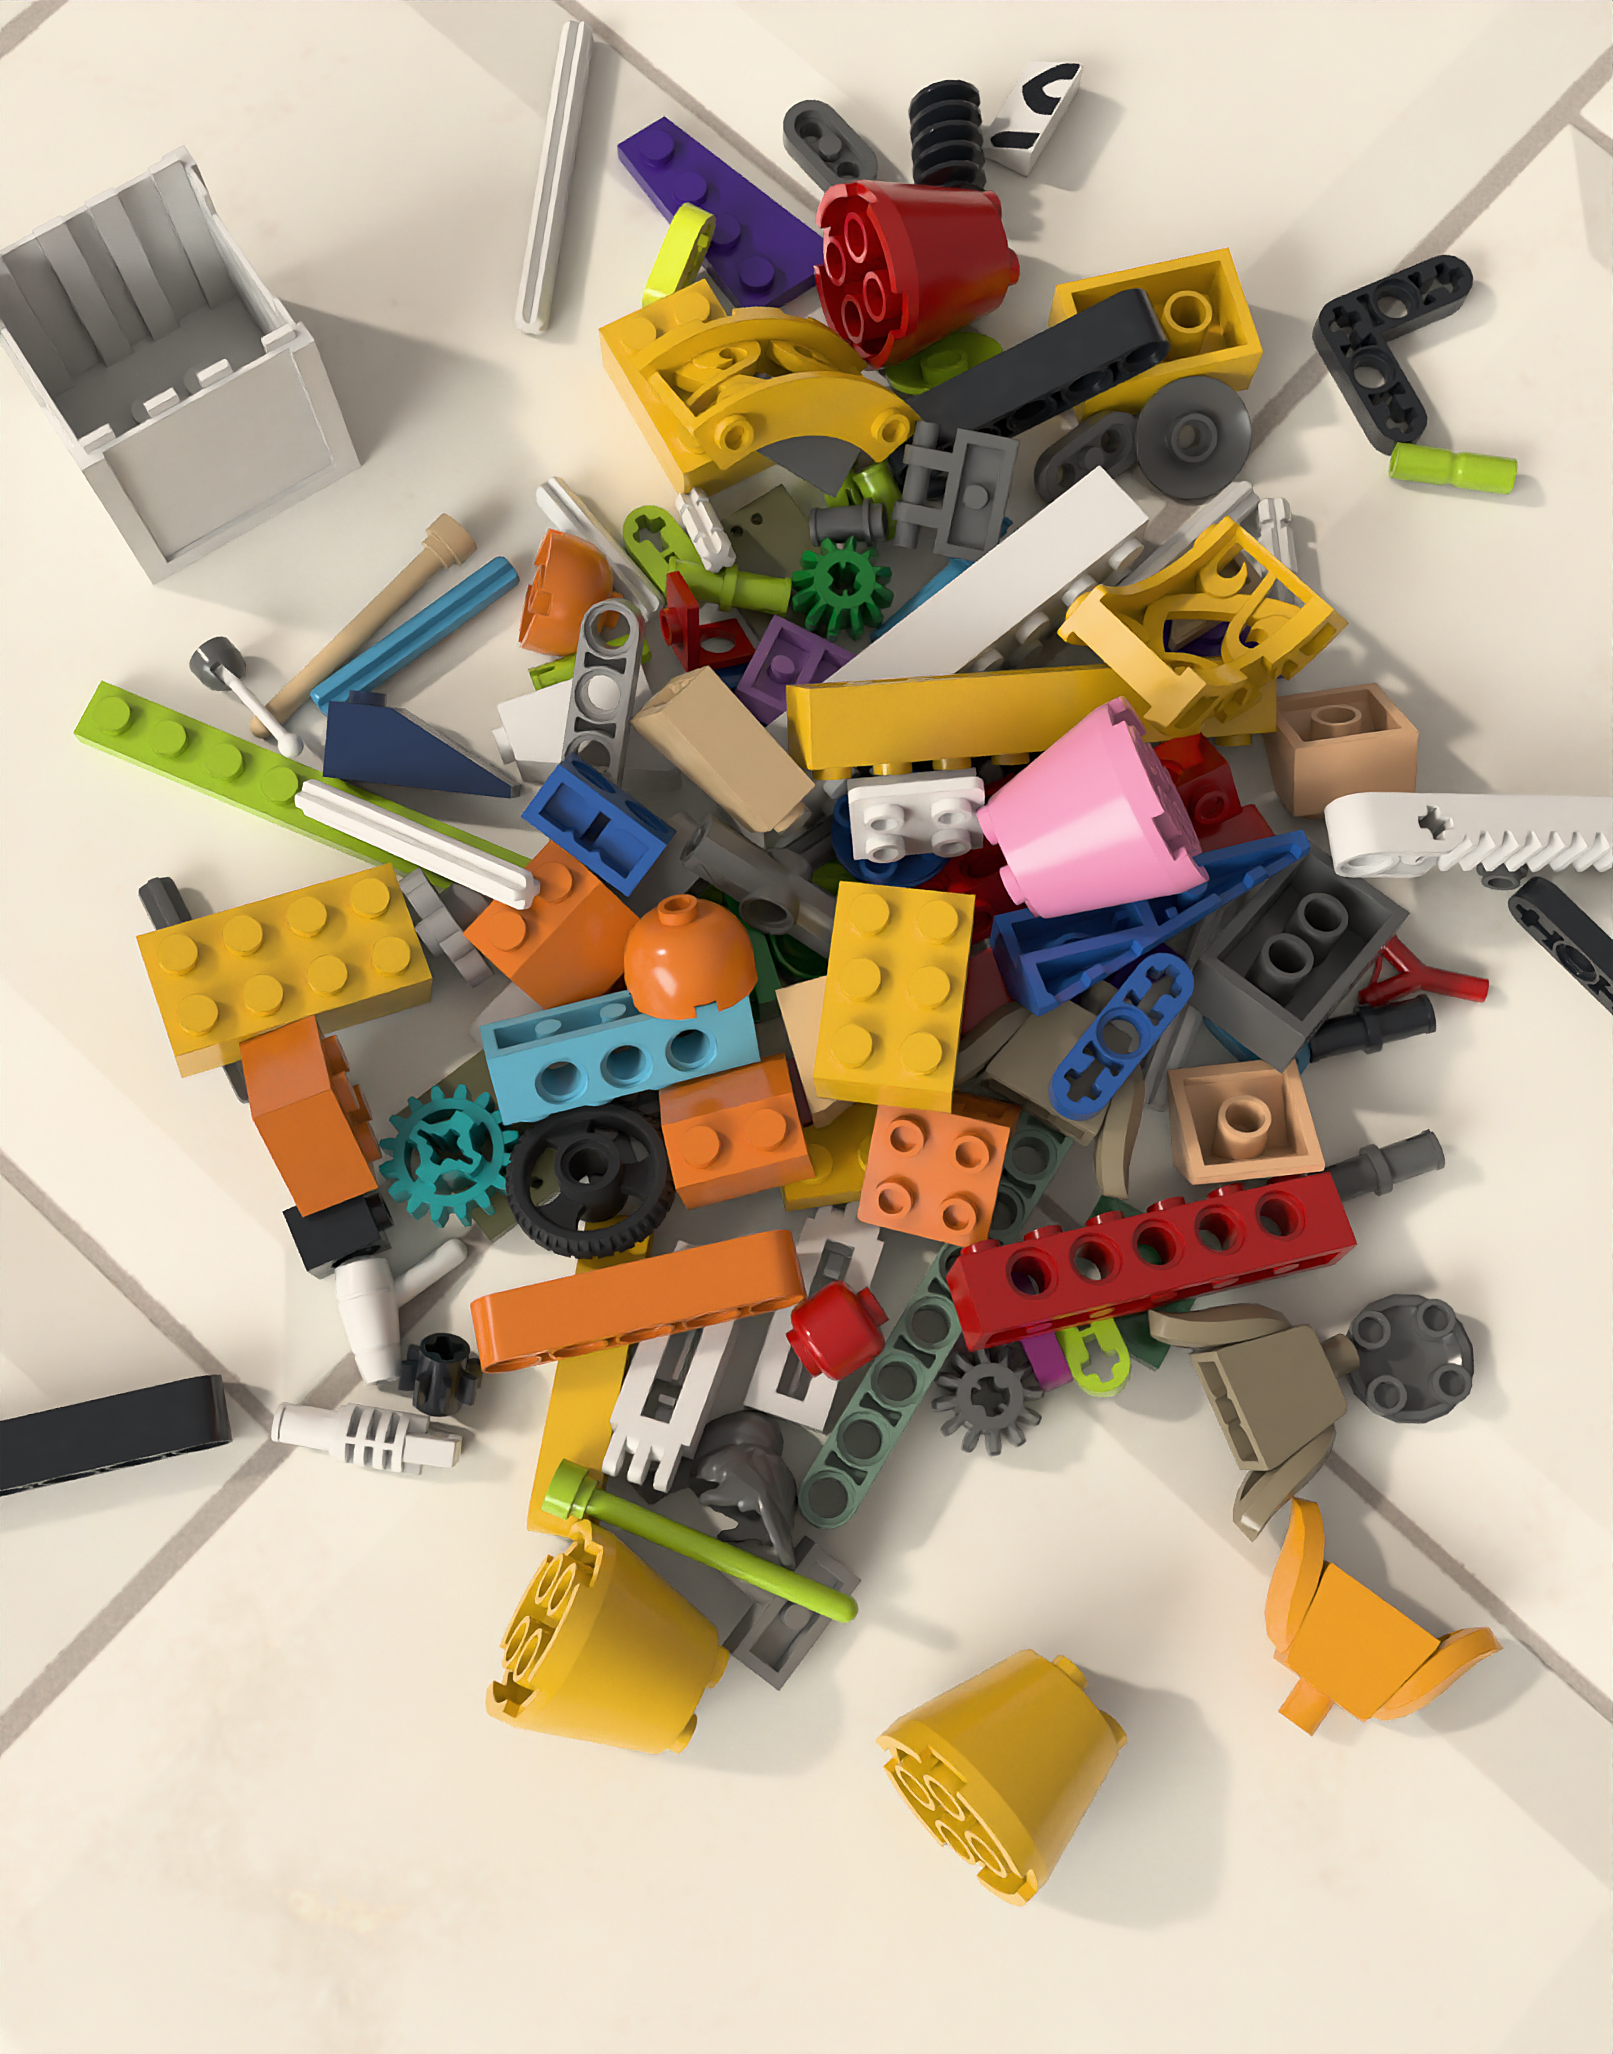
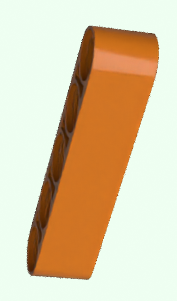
M772 1230L489 1294L471 1302L470 1310L482 1372L494 1374L520 1370L788 1308L806 1300L807 1292L793 1233L790 1230Z

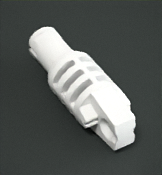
M282 1402L276 1409L271 1432L272 1441L329 1450L330 1457L335 1458L336 1462L413 1475L421 1474L423 1464L447 1468L454 1467L460 1458L463 1439L462 1434L429 1428L430 1416L347 1403L346 1406L341 1405L335 1411Z

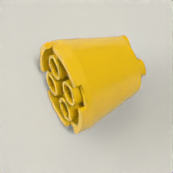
M587 1519L579 1520L572 1525L568 1538L574 1540V1542L564 1554L559 1553L556 1557L547 1554L525 1590L500 1644V1648L505 1650L502 1661L505 1673L502 1683L493 1680L487 1688L486 1711L491 1717L517 1729L651 1754H659L666 1749L679 1754L686 1748L694 1734L697 1725V1715L694 1711L701 1700L705 1688L711 1689L715 1687L725 1672L729 1660V1650L718 1644L719 1634L716 1625L614 1533Z
M1031 1649L1020 1650L900 1716L876 1739V1743L885 1752L888 1749L890 1750L892 1758L883 1768L917 1819L942 1847L948 1843L966 1862L971 1865L978 1863L983 1867L976 1875L980 1884L997 1897L1015 1906L1026 1905L1047 1883L1117 1759L1119 1751L1128 1742L1127 1735L1120 1724L1105 1711L1098 1710L1083 1692L1088 1687L1087 1679L1072 1661L1063 1655H1058L1050 1662Z

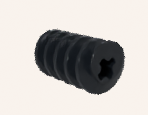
M963 80L939 81L921 89L911 100L908 115L911 124L909 131L912 143L911 157L914 165L912 169L914 184L973 189L980 192L986 191L984 187L987 180L985 170L983 169L985 156L981 148L984 143L983 133L980 129L982 116L978 108L981 99L979 90L972 83Z

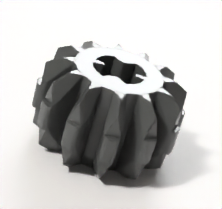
M1004 1345L1001 1348L995 1363H990L989 1348L973 1351L974 1367L968 1358L957 1350L951 1354L949 1360L961 1378L941 1371L934 1378V1383L939 1387L953 1392L952 1396L938 1397L931 1401L932 1411L943 1412L953 1409L955 1417L942 1425L940 1432L943 1436L947 1437L956 1432L962 1425L968 1429L961 1443V1450L966 1453L974 1450L980 1434H984L988 1455L991 1457L1001 1454L1002 1449L1000 1430L1012 1445L1019 1447L1026 1442V1438L1015 1420L1029 1426L1040 1424L1042 1416L1037 1411L1023 1406V1403L1043 1398L1044 1390L1040 1386L1022 1387L1020 1381L1034 1371L1030 1361L1021 1364L1014 1372L1007 1368L1014 1352L1011 1346ZM979 1382H988L991 1392L1002 1393L1003 1404L1001 1403L993 1408L997 1416H986L984 1406L972 1404L971 1394L974 1395L981 1390Z

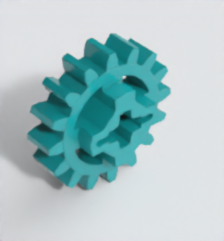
M459 1084L453 1098H446L439 1085L432 1087V1102L423 1105L414 1096L408 1098L407 1101L412 1114L407 1119L391 1115L389 1121L398 1134L396 1138L380 1139L379 1146L384 1153L393 1157L392 1160L378 1166L379 1172L386 1180L396 1181L388 1189L391 1197L398 1204L409 1200L406 1211L416 1220H420L430 1209L431 1220L437 1228L445 1227L450 1214H456L464 1227L471 1226L472 1210L479 1206L489 1216L494 1215L496 1210L491 1198L496 1192L507 1196L505 1186L507 1164L511 1162L509 1160L510 1152L513 1151L516 1144H519L520 1135L517 1131H507L512 1124L503 1125L500 1110L494 1112L496 1103L491 1094L485 1091L472 1102V1094L467 1086ZM451 1118L450 1120L439 1122L441 1120ZM487 1130L491 1135L493 1143L491 1163L485 1160L481 1148L487 1141L485 1137ZM433 1147L442 1152L447 1150L455 1154L461 1150L470 1165L460 1159L455 1161L447 1158L442 1162ZM413 1149L419 1152L421 1164L415 1171V1174L418 1176L416 1181L411 1171ZM471 1187L464 1192L451 1195L453 1191Z

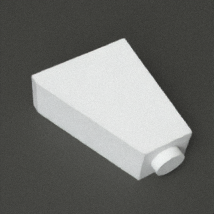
M641 664L633 716L653 697ZM604 675L594 676L588 686V696L596 707L603 710H611L616 708L619 703L620 690L617 683L611 678ZM573 679L496 704L503 726L492 729L495 742L504 765L516 761L523 782L545 783L561 762ZM631 726L621 789L672 792L681 789L680 770ZM586 740L581 743L579 757L599 772L608 770L610 765L608 749L596 740Z

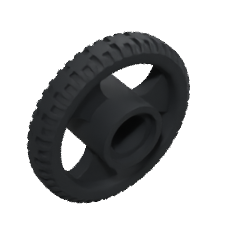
M612 1101L600 1106L584 1105L552 1113L547 1118L534 1122L532 1128H528L519 1138V1144L514 1146L509 1158L511 1162L507 1164L505 1186L507 1199L518 1225L539 1246L568 1258L575 1256V1259H592L594 1256H597L600 1259L614 1256V1252L619 1251L623 1253L635 1247V1243L643 1242L644 1239L653 1233V1229H657L662 1221H664L667 1216L666 1213L672 1207L676 1193L662 1128L651 1117H647L646 1113L635 1107L629 1108L628 1104L619 1103L618 1101ZM602 1127L625 1132L640 1141L650 1155L640 1162L622 1163L620 1152L614 1142L603 1135L590 1133L592 1128ZM548 1147L557 1150L554 1170L561 1193L552 1202L535 1207L530 1194L531 1173L542 1153ZM591 1173L605 1174L601 1179L593 1183L579 1182L583 1177ZM628 1195L636 1196L644 1201L633 1214L615 1225L598 1230H578L580 1220L597 1223L616 1216L625 1206Z

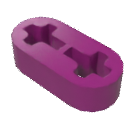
M1021 1272L1011 1273L1014 1285L1021 1292L1037 1295L1027 1274ZM1054 1332L1019 1340L1027 1361H1030L1033 1367L1035 1379L1041 1389L1044 1390V1393L1073 1381L1071 1371Z

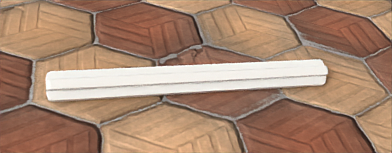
M569 20L562 27L515 312L516 326L523 333L540 335L548 329L594 42L592 26L585 21L578 23Z

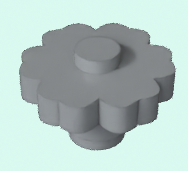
M420 867L398 881L406 897L422 918V921L415 925L414 928L435 958L445 952L472 988H475L494 975L491 970L492 968L482 953L462 934L492 903L493 898L457 882L438 893Z

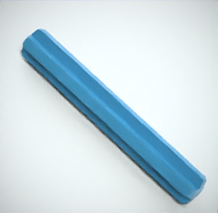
M500 556L492 559L313 688L310 696L315 705L324 716L328 717L329 701L348 702L349 690L371 692L517 586L520 578L513 565L505 557Z

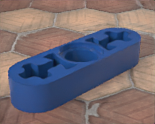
M1157 953L1145 958L1059 1064L1050 1079L1048 1094L1052 1106L1060 1115L1074 1121L1089 1120L1097 1116L1182 1010L1194 989L1193 974L1182 959L1168 953ZM1163 973L1171 976L1174 982L1171 984L1170 991L1176 998L1164 994L1152 1007L1148 1015L1137 1007L1152 985V982L1146 975L1154 979H1158ZM1129 998L1133 1005L1124 1003L1123 1000ZM1150 1018L1159 1021V1024L1153 1025ZM1113 1020H1124L1131 1023L1139 1034L1138 1048L1128 1054L1113 1052L1106 1046L1103 1040L1104 1026ZM1089 1048L1094 1057L1084 1054L1083 1050ZM1096 1059L1105 1066L1090 1089L1097 1099L1093 1101L1091 1098L1084 1096L1077 1103L1072 1101L1067 1096L1071 1084L1064 1077L1068 1075L1073 1079H1079L1092 1064L1093 1060ZM1108 1068L1119 1071L1118 1076L1114 1077Z

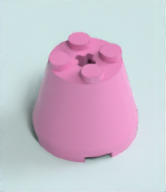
M1119 696L1095 708L988 799V804L976 809L979 824L986 838L992 845L1000 844L1008 862V865L1000 868V875L1008 894L1016 905L1025 902L1035 918L1041 916L1048 919L1183 893L1209 880V875L1204 865L1199 867L1192 859V857L1203 851L1175 784L1166 766H1162L1150 743L1145 744L1141 736L1146 734L1145 727L1131 704L1123 696Z

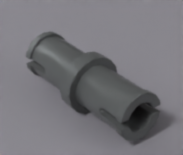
M1427 1129L1418 1135L1378 1148L1375 1144L1360 1148L1358 1156L1324 1168V1171L1307 1173V1176L1330 1171L1341 1202H1345L1374 1192L1377 1196L1390 1193L1393 1190V1184L1435 1169H1443L1445 1167V1157L1433 1131L1431 1132L1430 1129Z

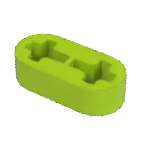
M645 505L634 509L626 517L623 523L625 551L663 596L670 556L677 557L680 560L702 563L693 542L673 516L665 509L655 505ZM647 528L652 534L660 531L661 546L664 551L659 553L649 540L640 542L639 531ZM664 596L665 605L667 606V597ZM697 601L699 604V609H701L707 603Z
M1113 1318L1090 1323L1091 1327L1080 1332L1077 1327L1054 1332L1073 1377L1083 1391L1091 1396L1105 1398L1115 1396L1126 1387L1131 1378L1132 1365L1128 1349ZM1097 1339L1102 1353L1106 1357L1117 1355L1120 1359V1362L1115 1363L1111 1367L1114 1378L1106 1382H1101L1097 1374L1085 1376L1083 1373V1369L1091 1365V1358L1085 1343Z

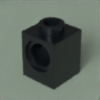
M379 1190L371 1194L369 1192L305 1217H302L297 1205L282 1211L306 1271L319 1280L334 1274L335 1269L340 1264L351 1258L361 1255H376L392 1248L385 1230L393 1227L394 1222Z

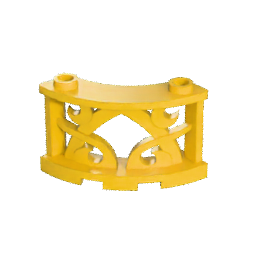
M780 308L732 309V316L719 318L707 323H703L699 318L691 320L665 333L629 359L721 470H727L750 453L769 444L793 437L809 435L828 436L850 442L861 448L877 463H880L914 434L917 420L923 421L897 394L875 381L866 379L861 374L868 366L867 363L833 329L809 316L805 319L785 314ZM757 372V373H766V374H768L769 376L775 377V378H771V379H768V380H767V379L756 378V377H753V376H754L755 373ZM717 400L716 405L712 406L696 418V416L702 410H704L707 406H709L711 403Z
M1227 515L1219 523L1207 527L1198 536L1191 550L1158 573L1126 586L1111 587L1099 584L1092 591L1079 596L1067 610L1066 621L1058 629L1057 634L1067 643L1089 646L1152 707L1143 717L1157 731L1169 737H1186L1199 734L1205 725L1202 721L1214 716L1222 724H1225L1260 703L1263 695L1258 691L1260 687L1271 679L1274 680L1279 675H1282L1289 681L1324 650L1349 622ZM1243 549L1268 570L1265 578L1251 595L1240 594L1247 578L1245 562L1239 573L1232 578H1223L1218 575ZM1276 578L1305 603L1302 608L1280 600L1267 598ZM1201 619L1231 622L1221 647V656L1224 664L1219 666L1208 659L1192 654L1165 652L1163 645L1165 620ZM1246 626H1251L1252 628L1245 643L1250 641L1258 643L1253 649L1245 647L1239 641V635Z

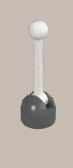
M219 636L209 639L200 645L193 653L189 662V668L192 673L210 690H233L279 741L278 748L281 754L288 758L299 756L304 748L301 737L295 733H288L241 681L245 677L246 663L241 652L228 638Z

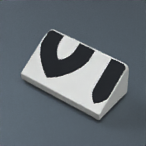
M1029 61L983 137L984 143L981 148L984 151V156L1027 177L1076 96L1080 86L1083 65L1075 62Z

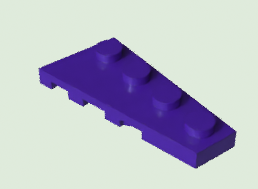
M665 116L617 144L618 159L669 224H671L679 208L687 202L716 217L714 235L702 266L735 308H781L816 286L814 265L824 263L823 237Z

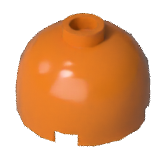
M548 528L534 562V566H538L533 585L528 584L520 620L518 642L521 643L520 648L545 655L565 657L577 653L580 627L584 614L593 605L609 598H623V594L613 591V569L606 555L593 543L575 535ZM606 610L600 616L597 623L599 635L603 627L615 628L620 612Z
M679 894L662 900L657 907L647 912L637 921L629 932L624 946L625 982L629 995H632L633 1004L639 1012L658 1019L686 1020L697 1018L695 1006L706 1005L714 1001L717 1003L718 1012L728 1009L748 996L758 981L753 945L746 927L727 907L704 899H696L692 895Z

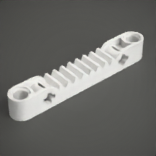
M1362 792L1338 798L1329 803L1324 809L1334 870L1336 874L1343 877L1413 878L1423 875L1436 863L1441 871H1447L1457 862H1459L1463 871L1472 870L1480 862L1486 871H1493L1503 862L1509 871H1516L1525 863H1527L1531 872L1539 871L1548 863L1554 872H1560L1569 864H1572L1576 872H1582L1592 864H1594L1598 872H1605L1610 867L1613 869V796Z

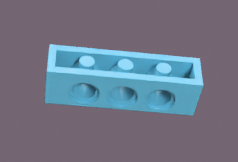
M628 990L479 1026L503 1125L521 1121L537 1122L547 1118L552 1113L584 1105L600 1106L609 1103L616 1097L648 1089L659 1090L676 1082L761 1061L749 995L734 1006L718 1012L717 1003L714 1001L706 1005L695 1006L697 1018L672 1020L658 1019L639 1012L633 1004L632 995H629ZM696 1029L687 1036L676 1037L682 1031ZM620 1046H632L624 1052L612 1053L614 1049ZM556 1062H568L566 1065L560 1068H547L548 1066Z

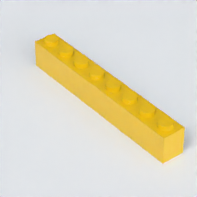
M1222 656L1202 657L1219 666L1224 664ZM1107 663L786 685L789 756L799 767L812 770V779L814 780L848 779L852 777L851 767L873 765V774L876 775L912 773V762L929 760L933 761V769L936 770L971 768V757L990 755L991 764L994 765L1030 763L1029 752L1046 751L1095 708L1119 696L1127 699L1142 721L1146 730V734L1141 736L1144 743L1160 741V744L1175 737L1161 734L1143 717L1152 706ZM1277 678L1271 679L1258 689L1263 694L1261 702L1225 724H1222L1214 716L1202 721L1205 723L1201 730L1202 734L1206 738L1214 737V745L1244 746L1252 744V734L1276 732Z

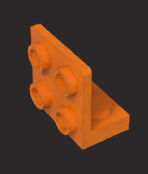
M956 1090L953 1093L951 1113L878 1105L857 1213L858 1219L861 1222L961 1247H967L973 1243L988 1240L1006 1152L1017 1131L1022 1106Z

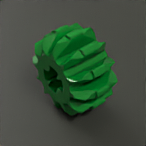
M853 535L847 538L844 549L838 550L835 543L828 536L821 542L820 554L806 549L800 559V565L803 570L794 571L791 575V587L798 592L792 598L791 606L793 611L809 613L805 621V628L809 632L817 630L822 624L827 626L826 636L827 640L831 643L837 641L840 629H846L849 637L854 642L862 638L864 632L863 624L870 628L878 629L884 619L881 609L891 607L894 593L885 587L892 578L890 567L875 566L879 556L876 546L867 549L862 555L855 552L857 540ZM841 583L848 585L852 588L851 596H848L846 589L843 591L842 596L831 591L832 584L836 585L837 590L840 589Z

